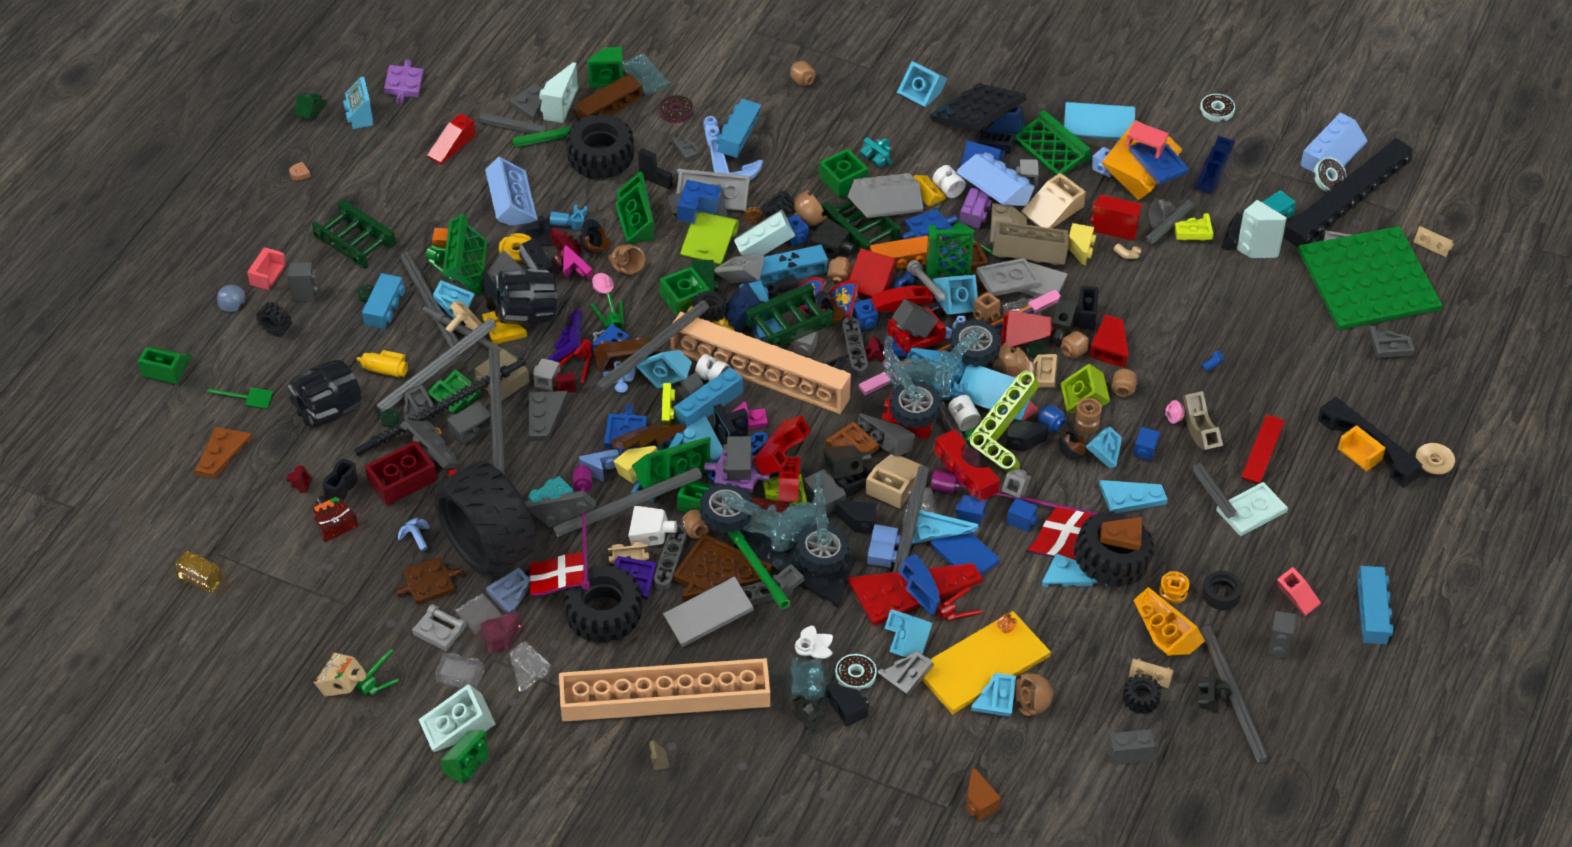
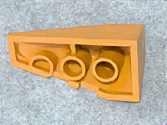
M1149 587L1134 599L1135 605L1155 645L1168 656L1191 654L1205 641L1195 624Z

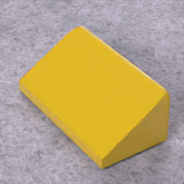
M914 175V179L920 185L922 200L927 206H932L947 198L928 176Z

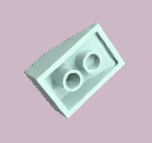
M576 63L570 64L546 82L544 89H541L539 98L542 100L541 112H543V120L564 123L578 90Z
M470 684L419 719L430 747L434 752L455 745L467 731H487L495 725L482 694Z

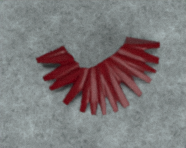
M551 227L550 239L559 251L554 257V261L561 268V262L563 263L564 247L567 245L578 256H580L581 250L579 249L581 247L579 246L580 243H577V239H571L573 235L566 236L568 231L564 232V229L560 231V228H557L555 231V228Z

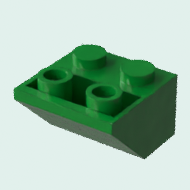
M158 346L145 347L138 359L141 376L177 384L192 355Z
M693 481L681 486L677 495L678 511L687 513L691 510H699L701 496L703 497L704 491H708L709 487L713 485Z
M467 731L441 760L442 772L462 785L467 779L472 778L475 770L480 764H484L489 756L486 731Z

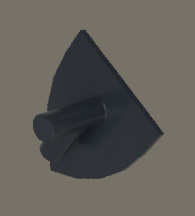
M539 216L537 221L526 224L516 232L528 235L531 239L536 238L540 246L554 245L550 239L551 227H554V225H550V219H545L543 216Z

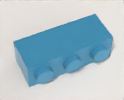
M380 274L362 311L364 325L385 329L388 322H391L393 311L398 308L399 299L405 293L402 277Z

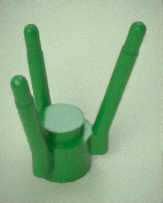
M432 245L427 249L426 258L429 259V264L443 273V268L437 263L444 260L446 248ZM452 276L448 278L452 282L456 281Z
M610 292L606 294L611 313L607 315L606 319L593 303L590 304L603 322L605 329L611 324H614L618 329H622L625 325L622 300L619 301L618 314L615 312Z
M390 649L366 673L364 681H358L356 684L357 689L363 695L370 693L373 696L377 691L399 682V679L396 678L375 687L377 682L372 676L393 653V649Z

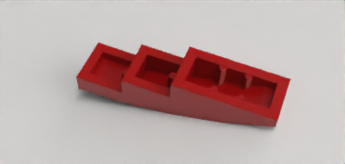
M1266 415L1242 474L1243 480L1255 484L1262 482L1285 420Z

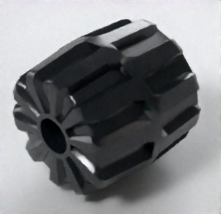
M517 269L501 271L496 274L495 283L493 284V292L495 293L493 305L496 306L495 315L500 323L527 325L552 321L557 308V287L554 276L550 271Z
M333 360L312 367L292 378L288 385L291 403L296 406L298 417L302 416L303 422L307 426L317 427L335 421L361 405L362 397L358 381L349 366L342 360Z

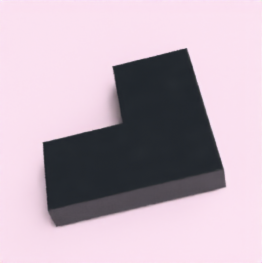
M641 148L638 151L639 172H643L645 180L670 190L673 186L672 173L657 167V154Z

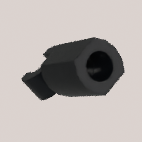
M792 274L777 280L776 283H767L765 287L769 291V297L773 298L778 293H783L797 287L798 282Z

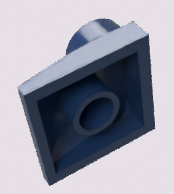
M748 283L744 284L736 292L726 307L725 317L728 320V324L738 333L747 326L745 323V310L762 304Z

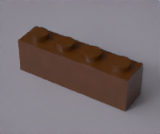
M628 74L576 103L575 117L580 120L583 117L587 118L588 115H612L643 97L642 84Z

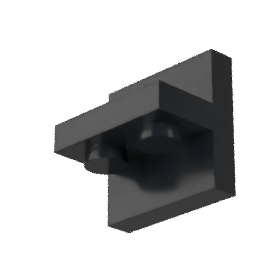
M721 403L713 406L714 432L722 445L727 444V437L748 436V413L745 408L727 414Z

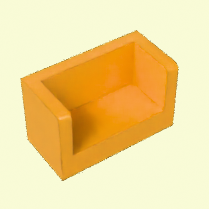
M1357 425L1341 436L1338 446L1342 453L1366 472L1382 461L1385 452L1383 445Z

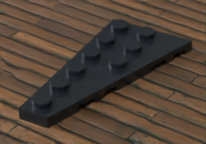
M740 530L759 559L772 564V569L778 572L783 571L792 564L805 579L798 586L806 590L810 589L817 593L819 598H826L832 602V605L837 608L839 607L848 577H850L855 563V557L848 556L845 566H841L837 572L817 574V572L813 571L812 573L808 571V568H803L801 562L797 561L795 555L796 543Z

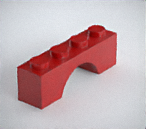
M803 415L784 420L753 460L762 476L780 471L788 462L785 452L797 443L804 441L811 432Z
M955 429L936 438L934 448L936 456L945 462L947 468L953 471L959 482L968 488L969 493L973 497L975 496L981 502L999 493L1000 479L989 467L978 468L964 461L962 457L965 454L966 441Z

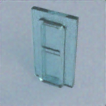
M644 53L623 62L624 71L642 84V91L646 95L670 86V82Z

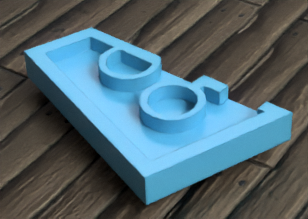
M706 415L680 432V434L684 435V443L710 437L709 463L717 464L723 448Z
M1100 480L1099 482L1109 511H1114L1116 514L1166 505L1168 501L1160 484Z

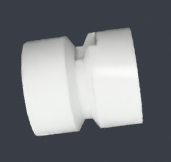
M949 165L940 167L933 175V182L948 198L959 196L966 186L965 181Z
M704 354L699 359L695 372L701 379H709L710 382L730 368V365L721 360L717 361L716 358L708 354Z
M958 396L949 403L948 410L961 431H968L980 424L981 416L969 396Z

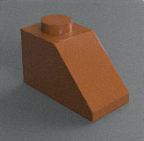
M974 768L971 770L966 809L971 816H974L980 822L1000 809L1001 798Z

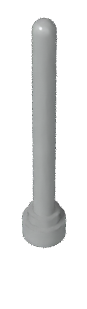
M916 260L908 263L907 271L912 273V276H918L940 301H944L946 299L945 294L923 272V266Z

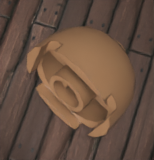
M805 190L794 201L795 213L793 215L798 214L801 220L808 226H817L824 222L827 217L826 215L822 216L821 213L824 210L814 195L809 196L808 193L810 191Z
M1022 674L1021 679H1017L1015 683L1016 702L1020 701L1023 707L1019 708L1021 713L1026 716L1041 714L1049 708L1052 702L1053 689L1046 678L1039 674Z

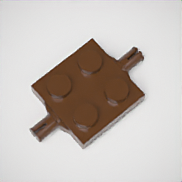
M438 557L403 569L406 585L395 588L397 596L410 593L416 605L454 593L455 588L452 583V577L462 575V569L459 566L448 570L442 558Z

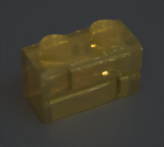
M185 551L175 563L179 578L209 593L213 592L222 581L218 565L210 563V561L189 551Z

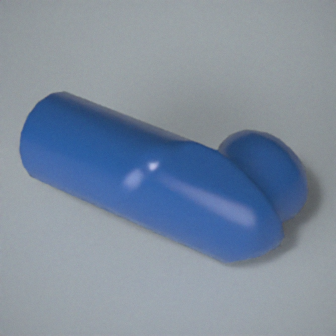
M906 272L896 278L892 289L903 287L905 283L911 285L914 283L915 277L912 276V273Z
M1214 351L1211 355L1212 358L1201 364L1205 372L1210 371L1224 361V355L1220 351Z

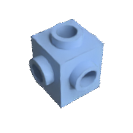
M1103 147L1093 155V170L1110 178L1112 174L1101 162L1111 150Z

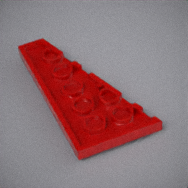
M974 563L927 568L935 581L940 600L963 591L967 587L983 583V578ZM899 572L848 577V583L873 627L886 622L891 609L906 614L922 607L906 590L908 582Z

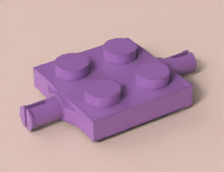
M406 59L404 66L389 65L384 93L396 95L397 104L399 102L403 104L404 97H419L423 69L412 68L411 60H408L407 64Z
M723 450L717 464L705 462L704 470L715 472L714 486L720 483L723 485L730 483L732 486H740L742 490L745 489L749 493L753 492L754 485L758 480L769 482L771 474L761 475L753 460L755 455H751V480L727 479V473H723V461H727V456H724Z

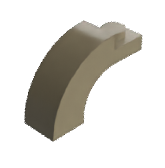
M1203 391L1183 395L1187 413L1185 414L1186 423L1197 446L1203 450L1223 446L1219 427L1213 425L1208 415Z

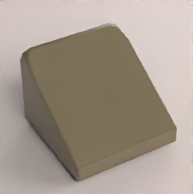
M650 741L649 749L653 769L668 768L670 765L666 750L656 742Z

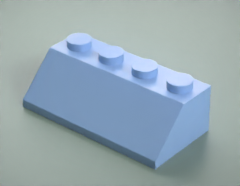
M1339 113L1304 149L1300 166L1314 172L1316 163L1324 158L1331 157L1338 160L1345 167L1365 146L1368 140L1356 120ZM1328 172L1329 178L1332 179V174Z
M989 153L975 154L956 172L1003 205L1027 206L1035 187L1029 183L1027 178L1020 177L1015 170L1005 167V163L996 161L994 156Z
M498 157L485 169L497 220L509 226L537 221L526 171Z

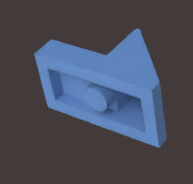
M617 449L583 455L579 456L580 465L589 467L592 471V477L604 482L603 470L616 468L614 460L619 457Z

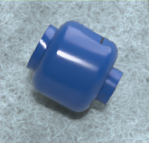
M1055 405L1043 406L1037 413L1038 423L1049 425L1048 432H1059L1060 427L1066 424L1065 413Z

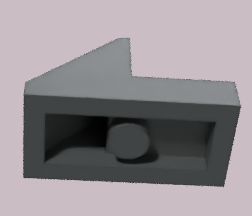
M696 372L690 376L687 375V378L671 384V387L685 399L704 386Z

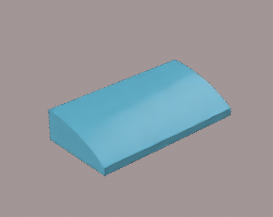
M1066 102L1064 127L1076 137L1119 140L1135 121V107Z

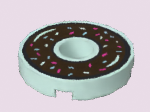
M1211 94L1202 99L1200 111H1202V115L1211 121L1220 122V120L1224 119L1226 121L1233 117L1235 104L1232 99L1225 95Z
M1324 158L1315 165V181L1325 192H1329L1346 178L1345 168L1334 158ZM1328 172L1332 174V179L1329 178Z
M851 654L841 658L835 670L836 678L841 686L858 691L871 687L875 682L877 674L874 662L861 654ZM854 670H858L861 672V674L855 676L852 675L851 672Z

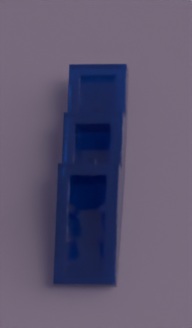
M1218 136L1209 157L1205 161L1195 189L1213 193L1235 145L1234 140Z

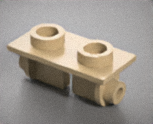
M1419 226L1413 241L1447 257L1449 250L1454 245L1452 240Z
M643 542L632 543V546L625 547L623 544L613 545L612 548H608V555L612 554V556H609V564L615 566L617 556L631 557L644 561L649 560V553L644 552L648 551V544L644 545Z
M1138 658V660H1132L1129 677L1132 676L1134 678L1136 674L1141 677L1142 674H1145V678H1148L1150 675L1152 676V681L1156 679L1158 681L1157 684L1169 688L1173 670L1170 667L1165 668L1140 661Z

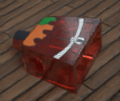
M320 496L316 499L315 503L317 506L313 507V513L324 543L358 527L355 512L339 497L327 500L325 496Z

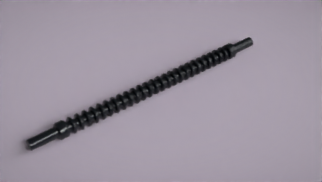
M524 358L507 367L505 365L500 367V380H502V377H509L510 373L526 365ZM486 375V378H481V381L476 380V384L471 383L470 387L467 385L466 389H461V392L457 391V394L452 393V397L447 396L446 400L442 399V402L438 401L437 405L433 404L431 408L428 406V410L423 409L422 413L418 412V415L414 414L413 418L408 417L410 421L429 420L430 416H435V413L439 414V411L444 412L445 408L449 409L450 405L453 407L454 403L459 404V400L464 401L463 398L468 399V396H473L474 392L477 394L478 390L483 391V387L488 388L490 376ZM399 422L398 426L390 427L389 431L384 430L383 434L379 433V436L375 435L371 437L370 441L355 448L354 451L357 456L373 447L378 448L382 442L390 441L391 437L396 438L395 435L397 434L400 436L401 432L405 433L406 431L400 426L402 423Z

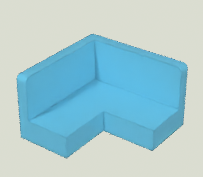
M891 609L885 629L896 632L889 652L906 658L916 651L923 654L933 623Z

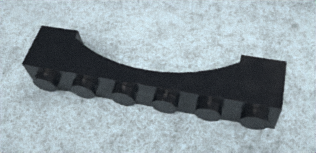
M1334 397L1320 408L1317 420L1329 430L1335 429L1347 433L1357 425L1385 447L1383 459L1391 471L1389 477L1400 486L1405 488L1420 476L1423 464L1418 459L1411 456L1404 448L1397 445L1359 413H1356L1347 406L1345 402Z

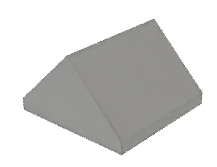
M764 254L736 256L714 270L715 273L729 283L759 281L765 257Z

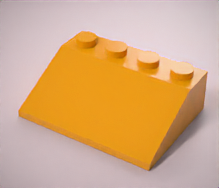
M1134 121L1101 164L1136 199L1140 200L1151 192L1157 182L1132 155L1129 148L1125 146L1127 135L1135 123ZM1168 136L1166 143L1179 155L1182 149ZM1133 140L1130 146L1138 143V141Z

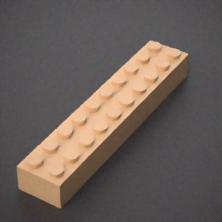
M680 312L674 320V322L678 320L680 317H682L685 313ZM696 318L671 338V351L681 350L687 358L699 361L704 354H708L716 358L717 361L721 360L729 364L734 371L746 380L835 413L841 414L850 399V373L735 332L726 327L713 324L707 320Z
M767 658L559 673L562 722L770 707Z

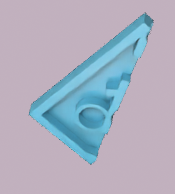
M920 510L912 544L977 532L978 524Z

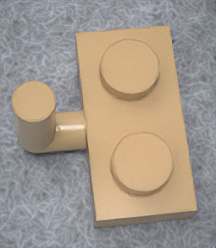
M454 301L450 305L453 314L456 316L446 327V330L450 333L461 321H464L466 328L471 331L482 324L462 301Z

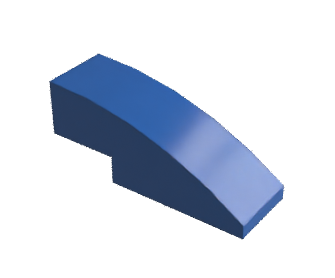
M914 554L903 560L899 574L908 582L906 590L932 616L935 614L940 602L939 593L931 573L921 559Z

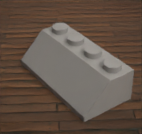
M909 173L854 179L848 194V198L867 218L923 211L920 185Z

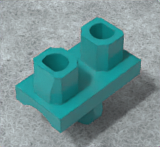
M866 137L863 140L865 146L860 151L862 157L869 159L874 154L875 157L872 159V162L878 168H881L885 163L890 165L893 162L889 158L891 148L889 147L890 141L888 139H877L876 142H873Z

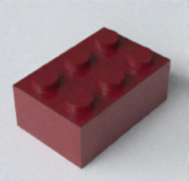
M416 441L365 465L368 483L386 506L437 481L435 464Z

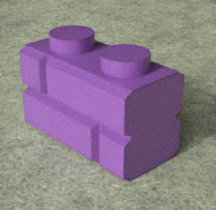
M971 188L961 209L959 222L979 229L982 222L985 223L987 220V210L990 211L992 208L993 200H990V195L979 189Z

